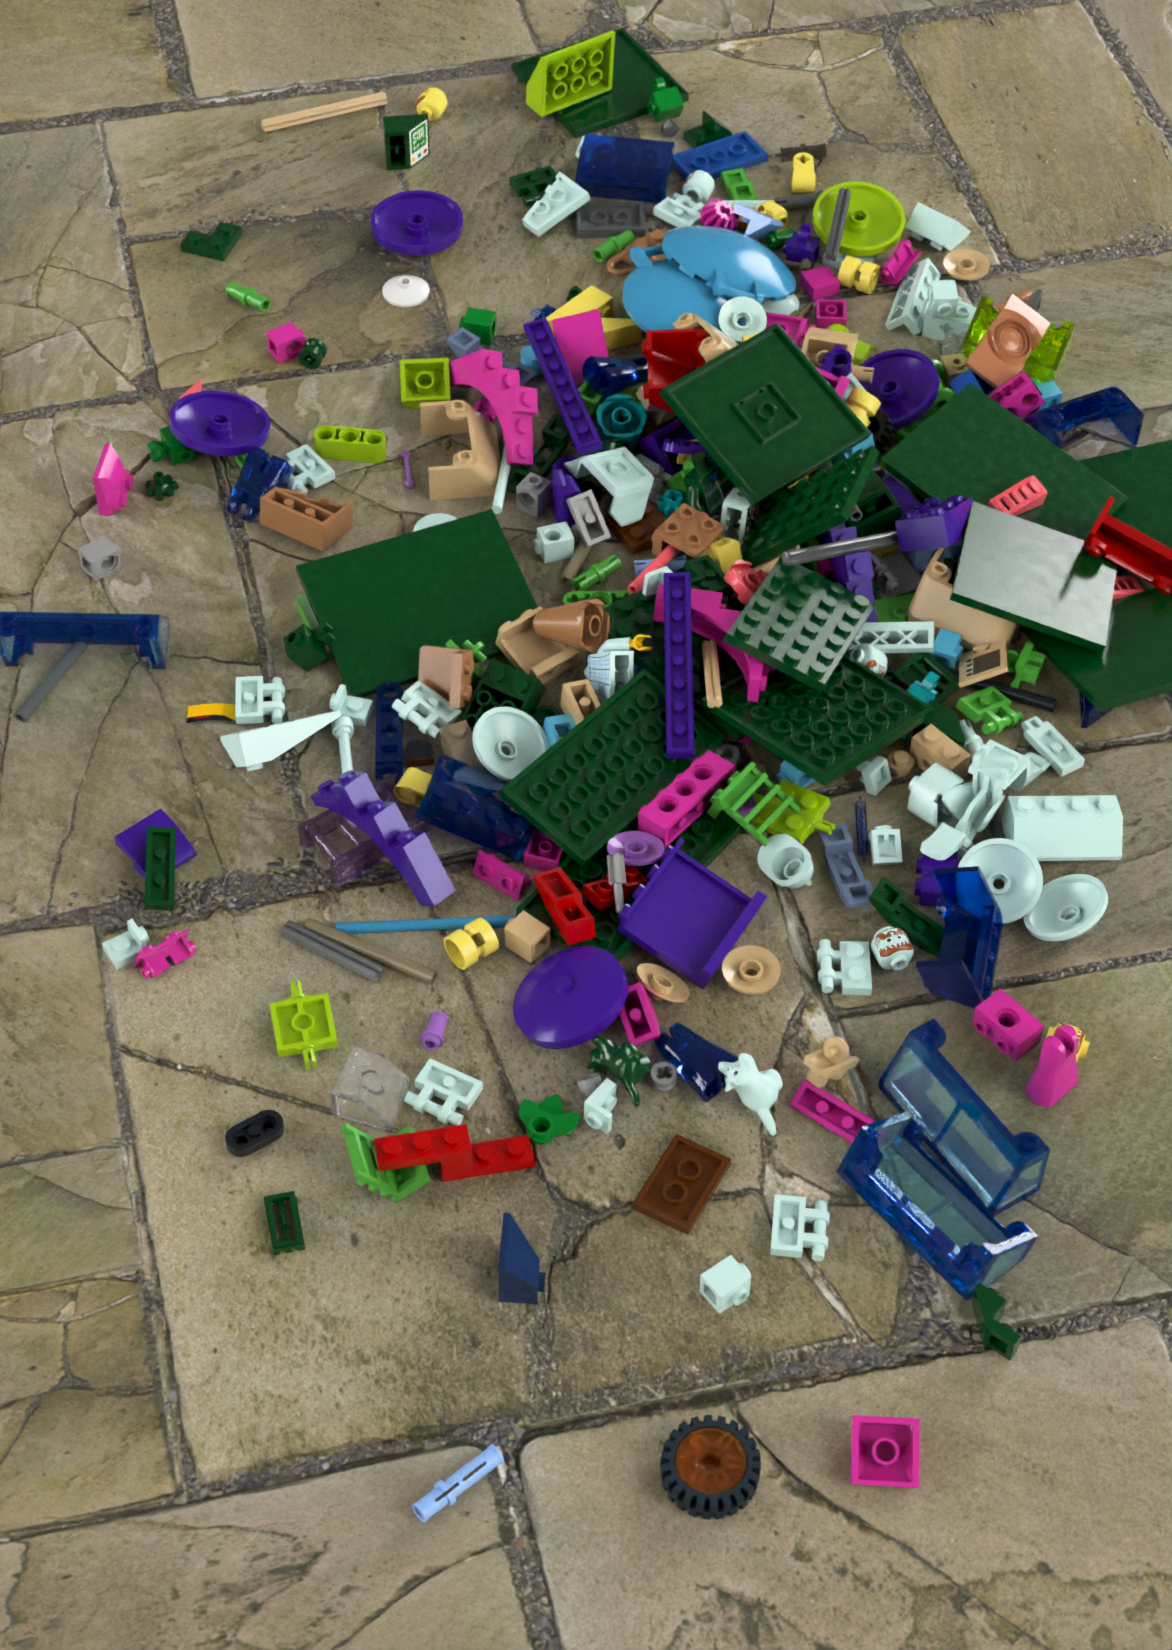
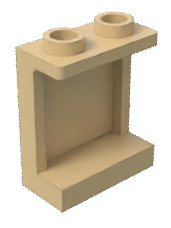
M540 606L534 610L529 609L525 611L520 618L513 622L507 621L502 624L498 629L495 644L517 670L534 676L542 684H545L575 667L580 651L536 634L533 628V618L539 610L543 609Z

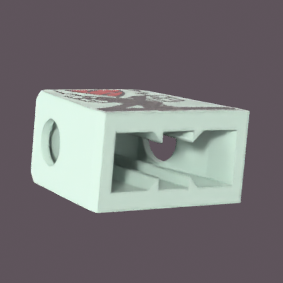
M733 488L723 501L720 523L724 525V532L721 536L739 541L741 547L744 542L742 538L752 526L751 521L756 516L757 506L753 508L738 488ZM740 523L738 529H735L733 525Z

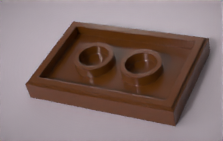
M676 1134L635 1198L632 1209L688 1235L729 1169L731 1159Z

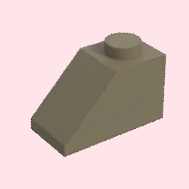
M466 720L440 727L441 750L460 788L486 780L483 764L478 759L473 747V733Z

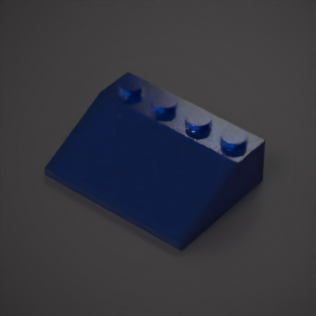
M585 134L578 160L575 183L586 190L590 197L660 203L667 198L675 142Z
M440 753L416 813V819L517 861L521 860L535 828L533 824L499 796L500 789L509 781L500 779L495 775Z

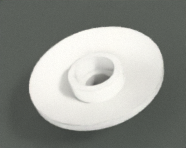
M401 275L388 280L384 284L382 292L384 299L394 306L413 307L423 303L428 298L429 286L426 281L417 276Z

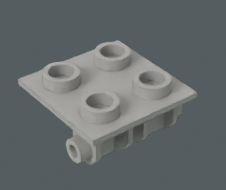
M900 551L879 559L877 554L870 552L874 577L871 579L875 587L879 588L882 599L902 596L917 589L922 576Z

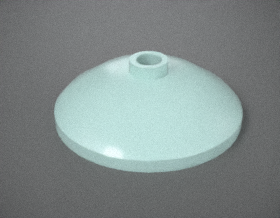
M496 707L486 711L477 720L473 729L472 741L478 759L489 772L508 782L550 748L548 738L538 722L527 713L512 707Z
M993 838L974 845L962 857L956 872V890L963 906L976 918L992 924L1012 923L1025 917L1036 906L1042 893L1043 874L1037 858L1027 847L1010 839ZM994 881H1003L1004 887L996 889L993 886Z
M1071 874L1057 878L1043 886L1036 906L1023 917L1024 923L1028 931L1034 937L1041 940L1065 941L1078 937L1090 930L1100 920L1107 908L1108 893L1103 883L1091 875Z

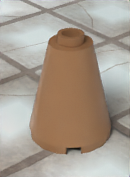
M587 599L539 610L533 618V628L538 636L588 653H595L601 643L608 639L610 617L608 612L603 611L602 606H605L602 601L599 599Z

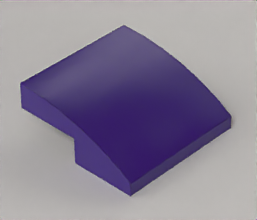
M161 808L114 837L116 845L133 861L134 869L144 879L147 826L176 828L175 869L197 856L195 849L186 836Z

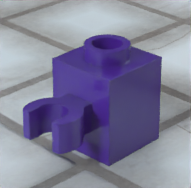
M803 223L802 229L794 232L790 240H786L783 248V254H786L787 261L801 263L803 259H810L812 262L811 269H813L819 258L821 238L810 236L812 225Z

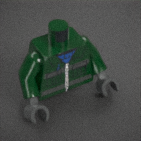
M699 452L691 457L694 468L684 477L686 487L685 503L700 512H705L709 517L720 522V517L713 515L722 508L723 501L732 489L737 487L713 458L706 457L704 452Z

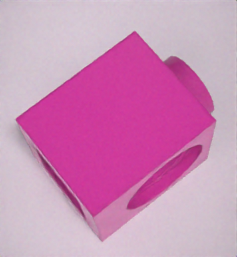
M292 322L266 332L268 351L280 364L298 357L306 341L304 332L298 329Z

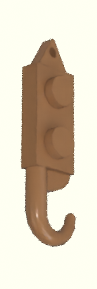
M657 228L624 247L623 251L612 256L607 261V271L616 276L629 274V269L618 270L614 266L621 262L635 265L630 259V249L632 247L646 248L662 244L664 235L669 230H659Z

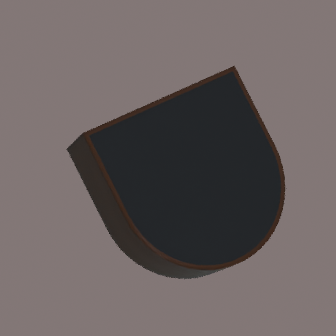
M415 739L406 745L405 758L407 767L434 765L433 749L428 741Z

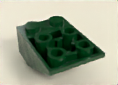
M873 469L856 502L863 516L857 522H853L849 518L845 525L846 527L856 526L857 537L859 538L880 534L896 526L895 521L902 517L898 502Z
M491 659L460 721L466 720L473 733L477 720L492 708L512 707L532 716L546 688L538 678Z

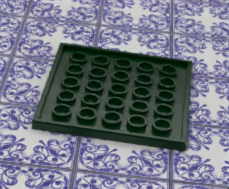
M846 654L822 692L775 669V671L769 670L766 690L759 693L758 702L747 701V685L744 674L721 686L722 705L719 708L716 706L713 708L708 707L706 696L701 698V706L825 787L932 718L935 710Z

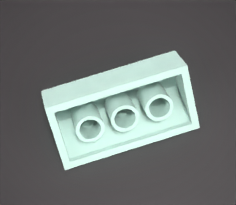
M1116 795L1008 796L1000 817L1005 838L1014 840L1027 847L1038 861L1121 860L1123 815Z

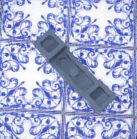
M463 327L447 338L446 341L459 358L481 349L487 350L480 346L481 338ZM502 359L503 368L520 370V386L525 387L537 377L535 371L522 363L517 362L511 365Z
M835 825L834 832L832 831L831 835L818 830L827 869L843 903L849 909L872 905L868 898L873 892L870 881H865L852 851L853 841L846 825Z

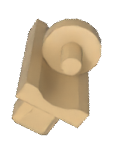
M833 1036L825 1041L822 1049L805 1056L803 1063L810 1067L806 1079L816 1087L821 1088L826 1085L828 1078L833 1080L841 1079L845 1071L857 1066L859 1058L848 1055L849 1048L843 1038Z

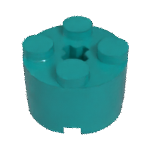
M616 394L608 397L597 409L595 429L600 440L622 439L629 441L630 445L626 447L629 451L636 450L640 446L638 440L644 436L646 425L645 408L641 403L638 404L634 401V398L629 395Z

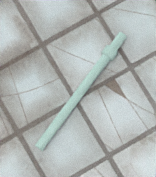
M504 436V449L492 505L495 514L502 512L511 466L507 464Z

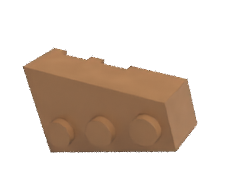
M274 487L260 498V524L321 551H325L352 528L353 502L345 501L344 505L332 503L329 497L322 496L321 500L306 497L304 492Z

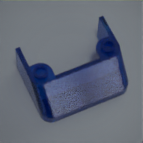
M1109 387L1041 409L1021 420L1062 449L1063 441L1056 434L1057 432L1107 416L1129 442L1135 446L1138 445L1144 414L1121 389Z
M979 866L934 869L933 875L942 890L941 898L937 899L936 907L938 914L942 915L945 921L939 961H917L916 968L923 979L925 988H928L931 994L975 1009L976 1006L990 997L992 993L1003 927L1002 913Z

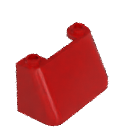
M705 329L647 331V341H642V356H647L648 384H643L644 399H649L650 405L675 414L660 396V391L706 364L699 352L701 342L706 338Z

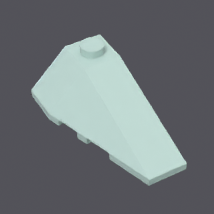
M340 710L295 719L294 721L272 724L269 727L220 736V740L236 767H246L247 771L263 768V762L272 761L340 717L341 714Z

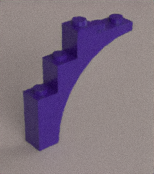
M845 522L816 536L820 545L858 538L856 526L846 527ZM870 551L828 558L839 584L875 603L871 582L874 573ZM876 606L865 623L878 622Z
M347 771L338 777V782L328 780L317 787L319 791L310 796L315 806L328 808L339 813L367 834L398 869L420 905L436 906L456 891L426 833L410 830L395 802H383V800H380L366 772Z

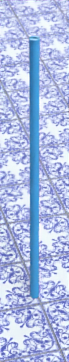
M489 916L482 918L492 928H503L511 918H516L517 916ZM478 917L336 923V929L347 934L464 929L466 924Z

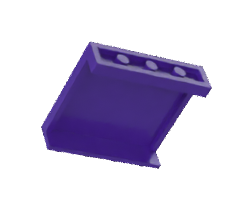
M681 838L675 847L669 845L660 858L664 861L661 866L655 864L646 877L650 880L647 885L641 883L632 896L635 899L632 905L629 903L624 905L617 916L621 921L616 930L701 989H704L726 955L758 912L767 896L757 890L755 895L750 898L679 850L685 841Z

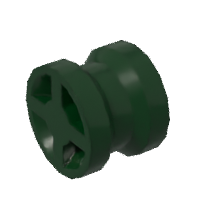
M309 338L305 341L298 359L304 367L317 369L327 353V347L321 340Z

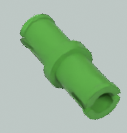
M626 230L616 237L608 238L606 243L593 249L594 259L602 262L607 257L618 254L624 247L634 242V234L630 230Z
M233 281L226 287V295L239 300L242 305L255 307L262 312H266L270 308V298L256 293L253 288H245Z
M611 554L600 563L590 565L586 572L571 580L573 588L576 590L580 587L577 591H585L596 583L601 584L604 582L605 577L622 568L619 557L616 558V554Z

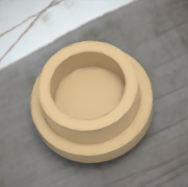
M894 751L887 758L889 770L897 776L909 774L915 765L913 755L907 751Z

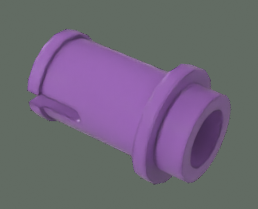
M440 1011L431 1013L426 1031H423L420 1036L421 1044L425 1049L435 1051L443 1045L444 1039L442 1036L449 1021L445 1013Z

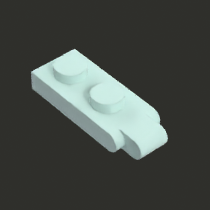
M1034 716L1021 723L1024 738L1042 757L1052 762L1050 766L1061 777L1083 767L1085 759L1049 721L1042 722L1039 717Z

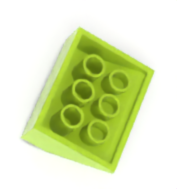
M613 30L541 57L527 83L526 104L542 117L612 90L615 32Z

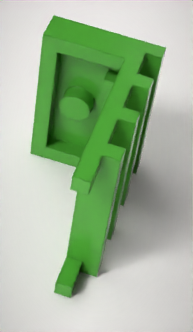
M751 761L742 772L737 770L727 781L729 785L724 791L720 788L710 798L709 801L713 804L707 813L713 819H716L725 811L766 847L770 841L762 833L787 807L795 814L801 808L793 802L794 798L791 795H785L780 790L781 786L778 784L774 785L768 779V775L765 772L762 774L755 768L756 764ZM763 784L770 792L743 818L737 810ZM776 796L783 803L756 829L749 822Z
M346 1123L340 1126L341 1131L344 1132V1138L354 1170L353 1174L358 1185L363 1186L367 1183L370 1191L374 1192L379 1189L381 1196L387 1197L391 1195L393 1202L398 1203L430 1181L425 1164L379 1172L374 1137ZM407 1126L395 1135L412 1133L415 1130Z

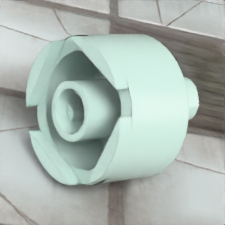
M934 763L921 776H915L910 781L908 788L911 793L907 809L933 827L939 828L942 822L952 826L958 820L943 803V794L948 789L968 782L939 763Z

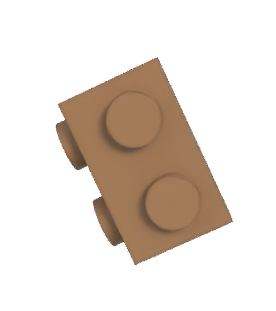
M683 503L654 531L651 539L653 542L652 554L658 556L670 544L689 556L697 558L724 532V525Z
M430 645L422 646L419 656L418 680L449 701V707L461 708L468 705L472 698L473 650Z

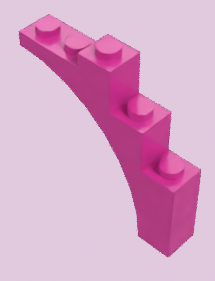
M481 349L450 361V386L478 389L490 401L496 411L503 431L507 464L525 467L532 466V415L538 414L537 388L520 386V370L503 368L502 352Z
M659 584L655 599L654 621L664 623V584ZM691 588L692 631L709 640H715L716 644L736 661L746 681L747 701L758 702L759 693L766 690L769 670L775 671V668L723 641L726 633L742 611L726 609V604H722L723 593Z

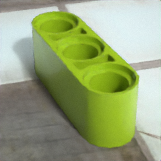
M330 425L319 426L314 431L315 452L322 459L375 464L383 462L387 457L386 438L382 431Z

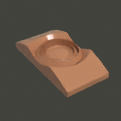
M1011 294L964 365L993 388L997 389L1020 373L1028 357L1043 338L1050 323L1014 294Z

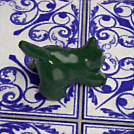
M601 1036L591 1039L592 1043L597 1047L590 1052V1063L587 1069L594 1068L593 1073L610 1070L624 1084L635 1107L639 1106L640 1095L635 1085L642 1082L644 1075L651 1071L652 1064L650 1059L642 1055L639 1049L631 1043L623 1042L622 1047L619 1048L616 1046V1043Z

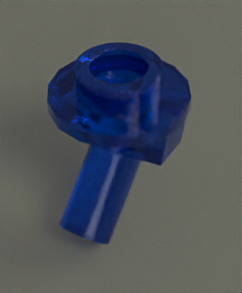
M547 304L543 309H532L531 315L535 318L534 320H539L549 316L556 309Z

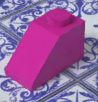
M640 982L628 986L627 998L619 1014L629 1042L637 1047L660 1037L659 1021L650 994Z

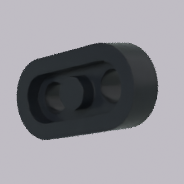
M264 1110L231 1127L225 1136L227 1150L234 1156L245 1157L278 1140L284 1133L282 1116L274 1110ZM267 1128H273L270 1131H265ZM241 1142H245V1143H246V1144H243V1145H237V1144H239V1143H241Z

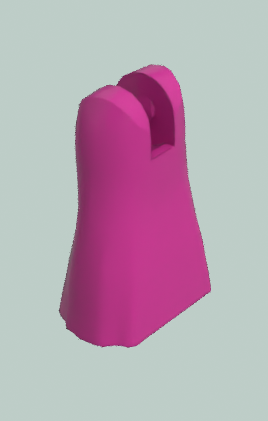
M1068 1024L1061 1025L1055 1030L1054 1036L1050 1035L1044 1039L1038 1066L1025 1086L1027 1096L1038 1106H1053L1078 1084L1076 1061L1078 1035L1076 1030Z

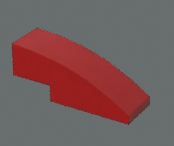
M561 867L533 875L541 898L568 946L596 938L594 917L583 905L582 894Z

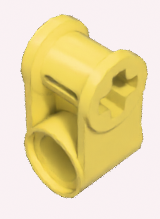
M804 152L798 153L793 158L792 193H815L816 175L814 172L813 156Z
M409 767L393 789L394 795L401 802L419 807L430 813H441L448 807V798L445 795L448 786L445 779L423 772L418 768Z

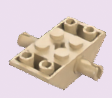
M810 327L805 334L801 351L814 366L821 368L825 354L828 351L831 352L835 345L838 344L851 353L853 361L858 334ZM852 362V374L858 381L872 383L874 367L853 365Z

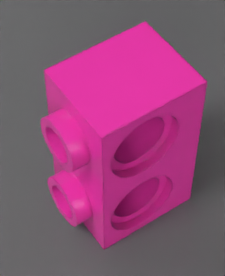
M1024 370L988 394L989 397L1019 419L1045 403Z

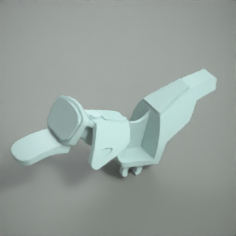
M989 740L986 745L983 744L979 754H974L973 762L968 769V773L973 774V782L948 789L942 797L943 803L959 821L958 824L953 828L942 822L939 828L921 843L920 851L936 860H945L955 852H958V855L963 857L974 846L972 840L976 833L985 829L1004 800L1003 790L1007 787L1017 791L1022 790L1044 772L1052 762L1032 752L1022 755L993 740Z

